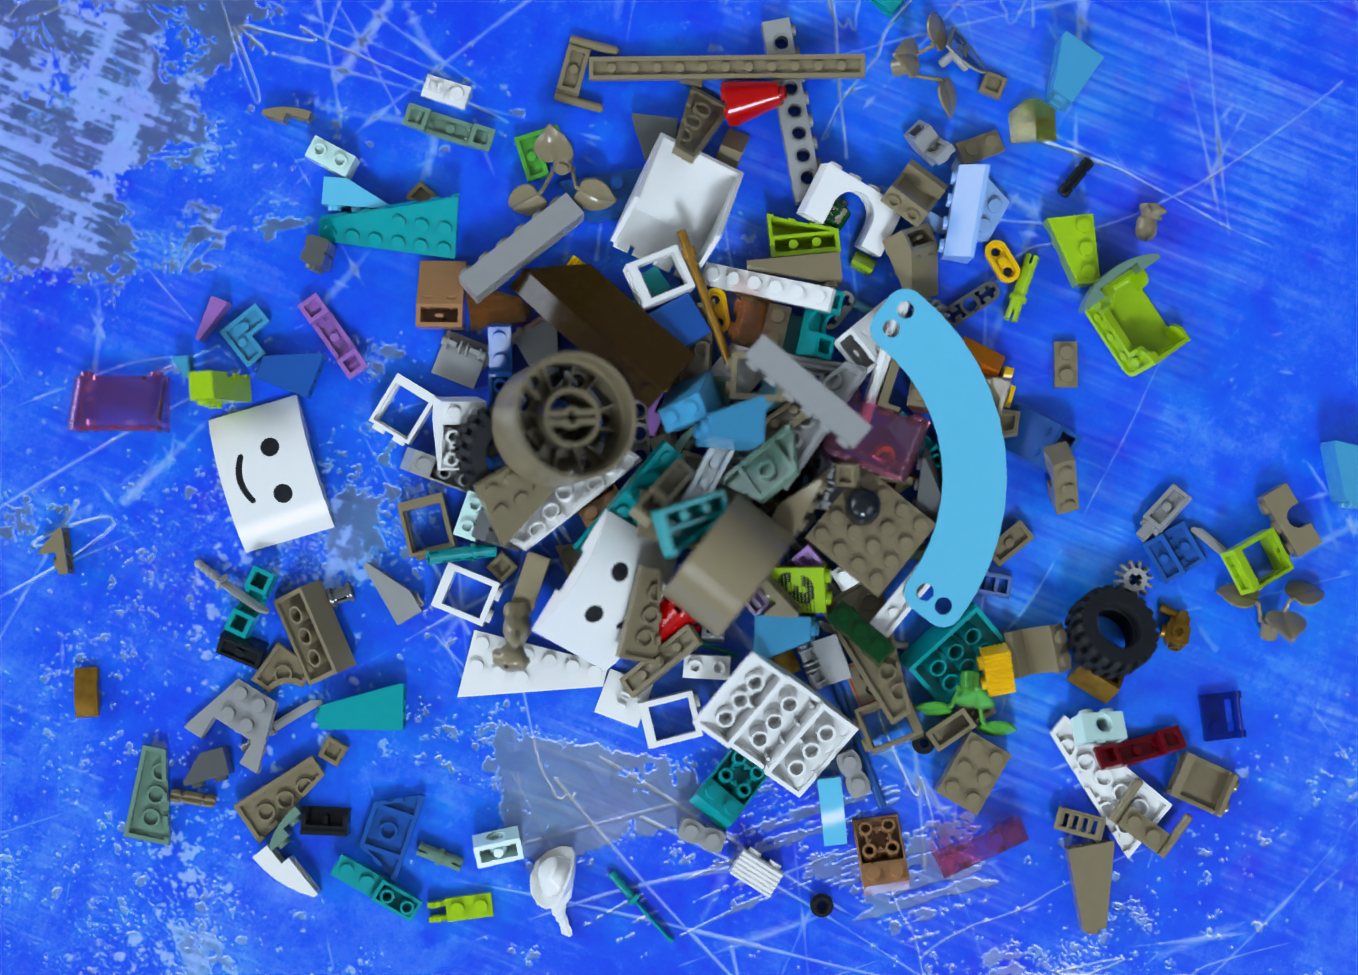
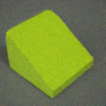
M857 251L849 265L866 276H870L877 262Z

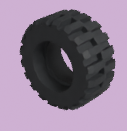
M494 404L489 405V409L484 407L478 409L477 416L471 414L467 418L469 423L466 426L462 425L459 430L462 432L461 437L456 438L455 444L459 446V450H455V458L460 460L457 465L459 470L464 472L463 476L473 485L497 471L491 470L488 467L485 456L487 446L493 438L492 414ZM524 434L528 446L531 450L535 447L530 442L527 434Z
M1113 585L1096 587L1078 600L1068 611V616L1064 622L1066 626L1064 630L1068 638V650H1072L1074 653L1072 655L1076 661L1079 660L1082 663L1081 667L1086 671L1088 669L1092 670L1093 675L1099 677L1103 674V677L1106 679L1122 678L1127 674L1130 675L1149 661L1157 649L1156 642L1159 640V632L1156 631L1158 624L1157 620H1154L1152 617L1154 615L1152 609L1147 608L1145 605L1147 602L1143 598L1139 599L1136 597V593L1131 590L1125 591L1124 587L1116 586L1114 588ZM1098 616L1107 617L1120 627L1125 639V648H1119L1110 644L1102 636L1098 628Z

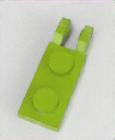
M492 892L452 896L442 900L427 902V908L431 909L446 906V914L429 916V923L494 916Z

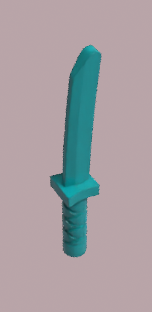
M613 870L608 877L625 894V897L629 899L627 903L630 906L635 903L661 934L672 943L674 941L672 937L638 900L640 898L639 893L634 894L633 890L620 878V875Z

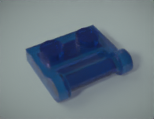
M1241 690L1198 695L1204 741L1247 737L1246 729H1243L1240 706ZM1225 699H1230L1234 725V730L1228 731Z

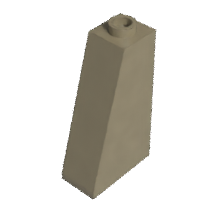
M1110 838L1064 846L1079 929L1083 933L1086 932L1087 935L1098 934L1101 932V929L1107 928L1115 848L1114 841Z

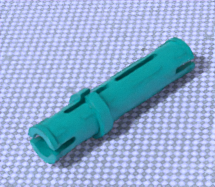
M469 543L468 546L426 551L428 565L463 560L473 562L477 561V559L497 556V548L491 543L478 545Z

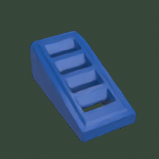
M987 572L983 579L982 589H978L976 594L1009 599L1013 576ZM993 578L992 589L989 591L990 579ZM999 579H1003L1001 593L998 592Z

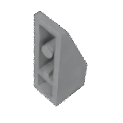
M365 563L363 565L397 625H401L425 611L422 607L425 603L419 593L415 594L413 590L373 564Z

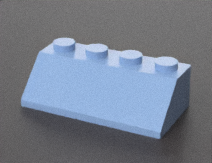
M961 164L957 167L956 171L952 170L950 184L953 185L952 193H948L946 207H949L948 216H944L942 223L945 235L944 239L940 238L938 252L941 253L940 259L968 264L974 258L990 165Z

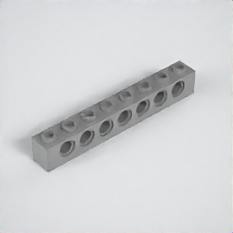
M789 17L762 22L761 31L766 55L800 54L799 46H794L793 38H796V29L794 24H790ZM783 40L788 46L785 49H779L775 43ZM805 79L771 80L779 81L781 86L793 85L796 88L795 93H787V99H784V104L777 107L776 110L795 206H800L810 184L802 182L801 176L809 174L814 179L821 165L820 158L816 159L815 150L818 149L816 136L811 135L810 127H814L812 114H807L806 105H809L808 92L803 91L802 83L805 82ZM797 107L801 114L793 117L788 113V109ZM800 129L804 132L805 137L796 139L792 132ZM806 152L809 155V159L802 162L798 160L797 153Z

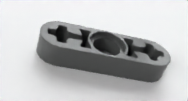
M991 281L985 282L949 305L944 313L949 312L952 314L958 309L955 305H958L961 312L954 318L955 323L948 321L949 324L955 327L994 302L1000 295L999 286ZM984 287L988 289L993 288V298L986 296L981 300L984 303L981 305L980 299L974 293L977 292L978 296L986 291ZM970 298L975 301L976 308L973 311L965 310L963 307L965 299Z

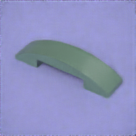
M410 102L402 125L424 134L484 152H490L496 134L495 129L436 113L429 108Z
M1146 254L1134 257L1106 272L1090 287L1083 297L1078 308L1079 313L1085 312L1105 298L1100 290L1102 287L1129 268L1135 274L1143 271L1161 258L1160 255Z

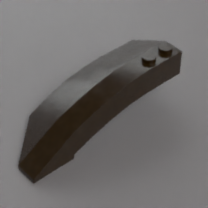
M591 264L527 268L510 285L520 297L584 353L595 355L613 366L628 384L632 395L648 409L695 356L694 353Z

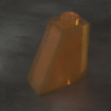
M495 290L477 304L466 292L470 327L473 332L488 330V324H512V326L528 324L527 318L531 317L529 304L524 303L523 298Z

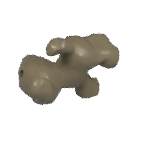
M508 602L503 608L505 619L502 632L505 636L506 645L492 651V659L494 664L506 672L522 671L530 663V658L526 656L523 647L532 631V626L529 624L531 606L528 603Z

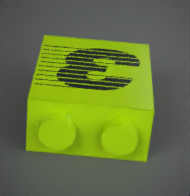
M778 562L770 572L776 581L803 608L800 613H826L830 607L829 605H833V593L829 591L828 583L832 581V571L827 568V562H823L820 566L781 567V562ZM770 600V606H771V605L774 603L773 600Z

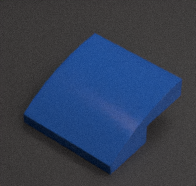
M1184 520L1142 544L1165 584L1207 561Z

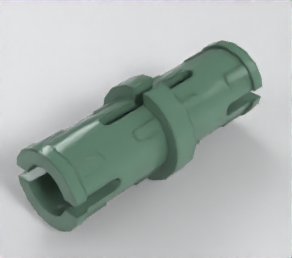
M421 841L419 850L416 853L417 856L434 861L437 866L441 864L457 872H460L465 859L447 852L443 847L439 849Z

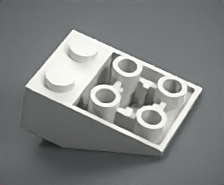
M887 298L841 334L834 342V345L850 364L867 367V374L874 369L881 349L871 336V321ZM890 320L886 321L883 325L884 334H886Z
M433 397L432 422L437 468L439 471L459 470L457 463L460 460L455 458V450H459V446L455 444L456 438L462 435V432L459 430L462 425L466 426L469 423L467 418L471 414L477 416L478 409L486 408L487 401L479 397Z

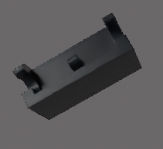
M304 806L301 814L300 834L347 837L350 834L352 808Z

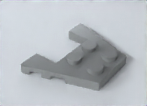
M238 678L191 719L184 728L204 739L215 720L218 719L252 741L239 763L254 773L260 774L262 769L261 763L263 755L266 754V743L269 732L272 731L278 702Z

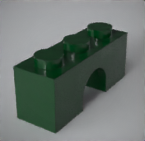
M843 600L827 616V622L840 634L855 643L862 653L878 668L895 652V646Z

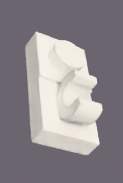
M427 74L421 97L465 111L472 88Z

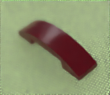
M1175 725L1157 730L1154 734L1097 746L1093 748L1100 769L1111 770L1156 759L1186 748L1187 745L1179 726Z

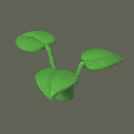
M975 671L961 672L960 686H956L955 694L950 703H912L917 711L934 717L952 714V708L955 703L963 707L978 708L982 725H977V730L980 733L988 736H1005L1017 732V728L1010 723L1002 721L988 722L985 720L983 709L994 707V701L979 686V673Z

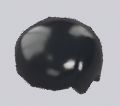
M862 487L854 489L848 495L845 514L853 524L866 526L872 524L878 518L881 510V501L873 490Z

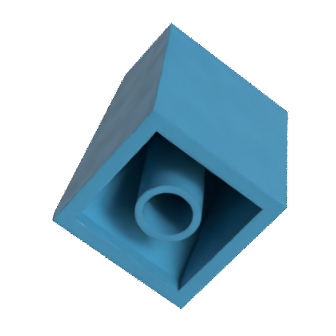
M1067 31L1064 32L1054 48L1045 98L1051 108L1063 112L1073 103L1104 58V56Z
M707 370L669 388L658 410L666 433L689 430L710 413L726 408L712 370Z
M759 396L704 417L693 428V438L696 439L695 446L750 452L763 444L765 439L766 396Z
M1337 440L1321 443L1320 450L1331 502L1339 503L1338 507L1342 509L1358 510V445Z
M763 614L755 615L753 652L766 658H771L813 641L815 636L819 635L820 622L816 621V616H797L794 618L764 616Z

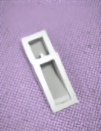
M268 844L252 857L274 879L297 892L315 897L322 891L294 855L285 860L276 848L271 851L269 849L270 844Z

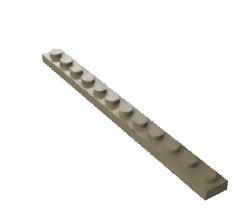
M789 54L589 57V81L865 79L866 55Z

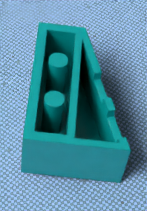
M724 490L713 491L650 512L664 558L675 557L683 548L697 540L696 538L716 524L729 507Z

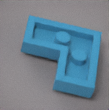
M256 303L219 331L247 368L250 369L259 359L261 360L263 356L267 355L253 336L270 324L271 321Z

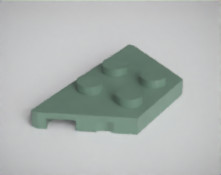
M788 423L721 477L719 482L747 497L765 503L800 474L792 426Z

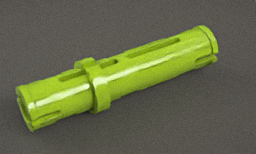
M1025 253L1020 275L1013 293L1009 295L1008 299H1010V302L1003 317L1009 321L1013 312L1011 320L1013 323L1018 322L1023 304H1026V294L1040 259L1034 255L1032 262L1029 263L1031 253Z

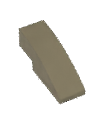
M678 457L631 509L629 514L647 529L653 522L650 512L666 507L695 475L696 471Z
M959 706L953 710L952 714L945 716L925 732L938 752L981 723L978 708ZM994 706L989 709H983L984 718L987 719L996 713L997 708Z

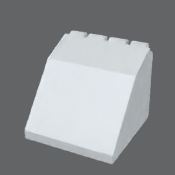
M661 132L624 207L610 241L614 242L613 247L625 253H628L630 247L634 248L631 255L641 259L676 244L679 250H683L677 231L685 229L691 246H694L697 255L695 257L701 270L722 236L744 172L703 152L699 154L693 164H690L672 153L676 139ZM671 255L653 262V266H657L667 273L670 272L671 267H674L673 276L681 279ZM686 260V263H685V264H686L688 270L690 271L689 265H688L687 260Z

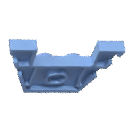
M958 156L950 167L951 171H956L957 167L961 165ZM989 178L977 242L988 243L1010 204V201ZM930 211L921 224L929 222L934 233L945 235V230L942 229L943 218Z

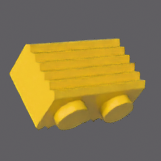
M1002 643L994 644L993 646L989 645L988 647L985 646L984 648L980 647V656L976 657L978 670H982L983 677H979L980 687L990 697L1016 692L1011 651L1007 644Z

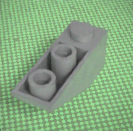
M407 446L400 469L465 493L468 490L471 491L473 483L463 476L464 472L460 470L439 471L435 456Z

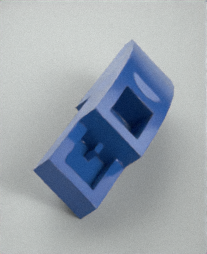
M488 324L490 405L495 404L500 390L514 374L512 324Z

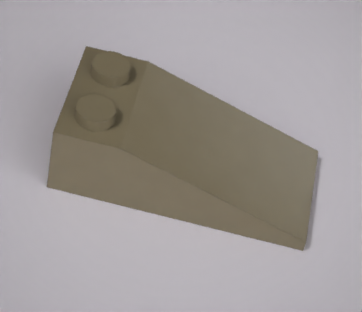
M840 252L746 261L745 270L824 287L827 286L834 289L839 288L843 280Z

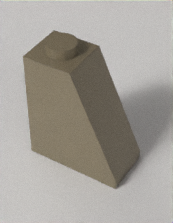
M528 551L511 602L528 603L531 606V611L535 610L553 559Z

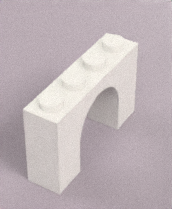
M831 161L830 163L821 164L796 213L812 223L823 224L835 200L841 194L851 192L857 195L864 203L866 220L854 247L872 257H881L885 249L882 241L892 235L901 216L880 201L884 195L880 193L881 189L877 186L864 184L861 182L862 178L854 173L847 174L842 171L843 167Z

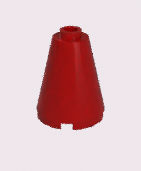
M726 81L721 83V101L725 100L726 105L723 111L731 127H737L783 105L784 99H787L786 88L784 85L781 86L779 81Z
M664 595L662 596L659 610L662 613L661 622H659L661 645L685 625L691 624L693 626L697 623L696 620Z

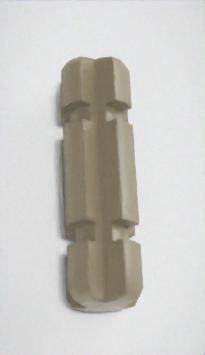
M175 788L171 791L170 800L172 802L182 801L185 804L204 805V807L213 808L216 805L217 796L213 794L204 795V793L188 790L183 792L182 789Z

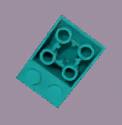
M731 748L689 799V802L725 831L736 821L768 776L764 774L763 769Z

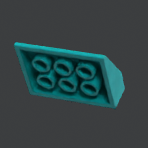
M971 601L955 624L948 627L932 625L899 656V661L936 702L948 704L952 701L956 686H960L962 671H975L979 673V677H983L982 670H978L976 657L980 656L979 648L1005 643V639L981 609Z

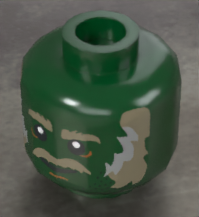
M838 197L824 223L820 225L838 228L839 231L842 230L851 215L850 210L847 208L848 203Z

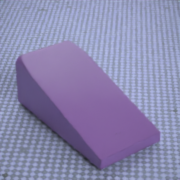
M213 296L210 297L195 337L196 340L203 343L206 341L232 306L231 303Z

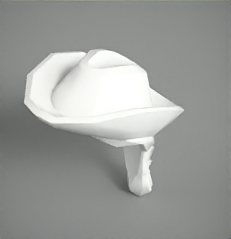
M560 846L546 851L535 861L530 874V891L537 905L545 909L551 908L552 915L555 916L556 921L559 923L561 934L571 937L573 935L565 911L566 904L572 896L576 870V853L573 847Z

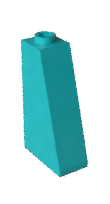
M401 682L322 704L316 710L315 721L319 723V729L404 730L406 729L407 682Z

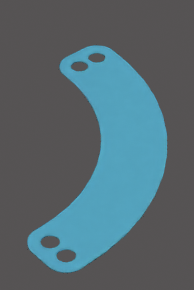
M900 289L893 292L871 321L870 332L875 343L899 364L921 394L935 427L942 464L941 502L936 525L921 561L905 584L904 596L907 604L931 624L938 627H948L955 624L961 618L976 595L990 567L999 540L1005 511L1007 487L1005 444L1000 418L991 390L976 359L961 336L943 315L919 293L911 289ZM903 301L910 302L914 307L913 315L907 319L901 318L897 313V307ZM888 320H895L900 326V331L895 337H888L883 332V325ZM923 583H927L933 588V596L926 601L919 599L917 596V588ZM942 597L948 598L952 604L950 612L945 615H941L935 610L936 601Z

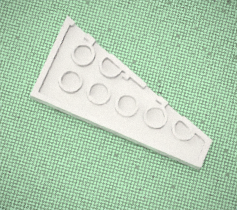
M602 435L601 439L593 446V448L600 454L602 453L606 440V437ZM629 450L624 459L608 473L577 484L556 488L509 542L528 551L642 461L641 457ZM582 459L580 462L582 467L584 468L585 461ZM573 470L568 475H574Z
M474 630L457 697L603 687L607 670L604 671L577 655L525 643L523 648L526 656L530 658L529 665L522 671L506 672L494 664L492 659V651L506 645L505 637Z
M1063 715L1049 731V734L1100 816L1107 819L1106 826L1126 858L1129 859L1141 842L1107 817L1134 779L1140 777L1128 767L1101 770L1093 751L1094 747L1101 745L1075 746L1071 720ZM1144 781L1129 803L1130 806L1156 825L1172 807L1171 803Z

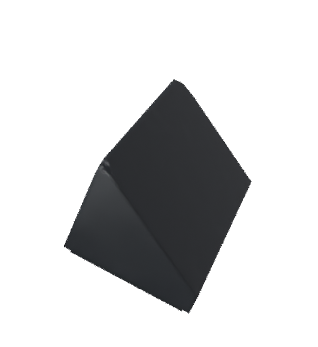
M224 630L220 635L216 653L258 670L269 643L252 636L244 639Z

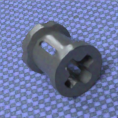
M350 581L345 582V585L338 588L327 589V595L333 608L349 600L352 602L356 601L355 592Z

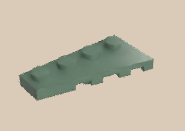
M144 744L142 747L123 834L125 837L167 846L171 845L167 748Z

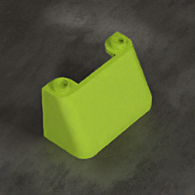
M1129 269L1102 287L1100 290L1105 298L1084 313L1125 374L1133 377L1156 365L1191 339L1180 325L1172 324L1167 327L1142 289L1149 282L1147 272L1143 270L1135 274L1132 269Z

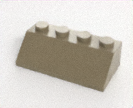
M321 580L301 586L273 601L309 686L357 665ZM306 662L315 668L312 674L309 673Z

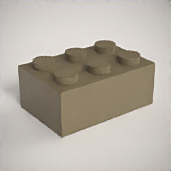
M970 731L961 739L933 790L971 813L978 815L1009 761L1011 754Z

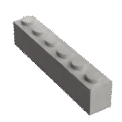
M567 193L561 197L559 195L551 200L546 209H540L535 212L528 223H522L516 227L514 234L498 241L496 248L480 255L478 262L463 268L459 276L460 285L477 304L581 224L584 221V212Z
M764 334L745 354L744 358L747 360L745 364L756 373L759 370L765 375L763 380L773 388L775 386L779 387L783 391L781 395L790 403L795 401L801 406L799 410L809 419L813 416L819 421L817 426L825 433H833L837 437L835 441L844 449L848 447L851 450L854 449L872 428L868 422Z

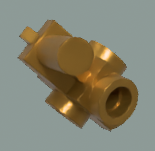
M1162 603L1159 611L1169 616L1170 620L1167 624L1161 625L1159 637L1163 638L1165 645H1168V650L1180 652L1189 643L1191 631L1189 612L1182 610L1179 612Z

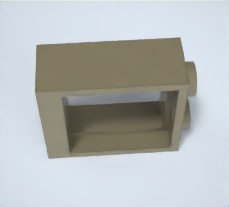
M732 352V358H727V372H731V380L726 381V395H730L731 401H747L759 396H766L767 403H787V400L781 395L783 391L779 387H777V395L737 393L738 359L746 360L744 356L747 352Z
M441 492L397 503L410 558L416 557L417 561L426 559L427 550L458 547L455 535L453 534L454 530L445 493ZM440 504L449 542L417 550L408 511Z
M910 698L912 714L907 716L906 719L912 733L876 747L873 744L863 717L882 710L876 701L854 710L855 717H852V720L859 730L861 729L864 738L860 740L865 752L870 751L871 756H875L924 737L923 729Z

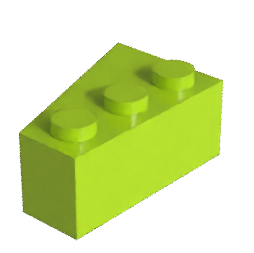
M767 213L766 227L770 258L830 252L841 253L838 228L815 223H803L792 218L785 219Z
M1093 214L1053 217L1042 222L1044 228L1047 230L1052 240L1051 243L1061 260L1060 263L1071 287L1092 286L1100 278Z
M214 370L188 372L190 400L197 402L198 406L208 407V409H221L222 404L252 402L251 379L248 374L239 375V373H232V376H228V372Z

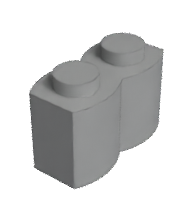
M851 747L841 750L835 756V761L838 769L844 775V784L847 791L854 799L869 794L871 791L870 782L862 771V764L858 754Z
M688 815L683 816L677 831V835L685 842L700 844L704 849L715 853L722 851L727 838L726 832L720 827L713 824H704L700 819Z

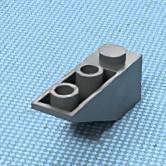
M925 448L923 457H918L917 470H921L920 477L915 479L914 490L918 491V496L913 497L912 505L936 523L941 502L942 479L930 450Z

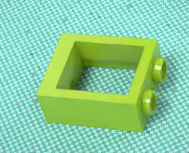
M1274 527L1261 530L1220 554L1240 595L1253 593L1294 569L1290 556L1284 549ZM1257 541L1262 545L1274 569L1258 579L1242 551Z

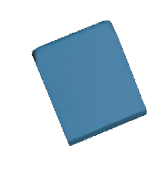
M188 355L171 356L180 372L189 380L188 372H195L194 358Z

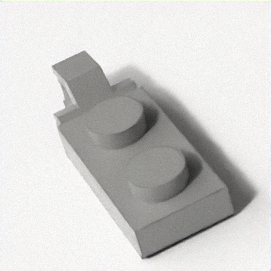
M1172 484L1142 516L1143 519L1140 522L1142 527L1136 533L1137 538L1145 543L1152 534L1158 536L1192 501V497L1176 484Z

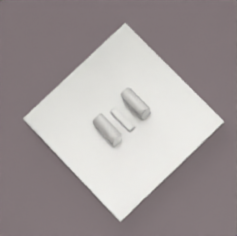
M610 668L594 712L638 728L641 716L637 702L648 700L653 684L636 698H631L619 680L625 674Z

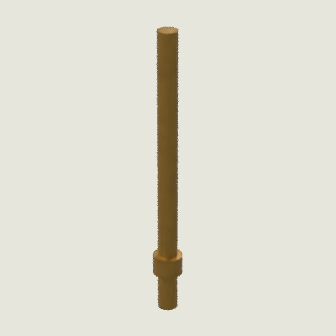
M686 230L677 231L683 249L681 250L682 256L687 260L724 364H726L727 358H732L697 263L695 257L697 255L694 246H691Z

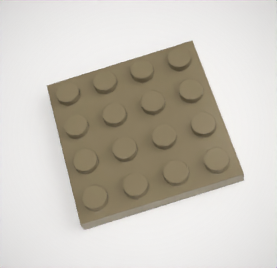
M863 466L860 469V487L858 488L865 487L871 489L879 496L881 510L878 518L872 524L866 526L853 524L845 514L846 499L857 488L846 487L807 534L805 539L873 595L879 597L934 529L936 524L868 468Z

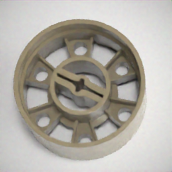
M578 351L554 354L514 374L500 390L492 414L493 437L505 463L524 480L549 488H560L602 476L614 469L631 448L637 427L635 401L622 375L603 359ZM545 367L565 370L562 387L552 388ZM573 377L578 382L577 388L572 385ZM529 379L534 384L533 389L527 384ZM591 387L599 397L602 408H598L596 401L587 393ZM522 393L531 400L526 412L519 410ZM554 399L566 401L571 405V407L563 410L549 411ZM601 418H602V420H603V426H602V427L600 426ZM568 430H579L577 437L572 443L560 439L556 434ZM597 433L606 435L605 445L601 454L589 444ZM524 434H527L530 442L536 448L534 452L528 446ZM580 457L585 461L584 468L581 465ZM558 458H569L570 467L574 475H567L556 471Z
M739 493L661 594L718 637L767 578L787 551L795 536Z

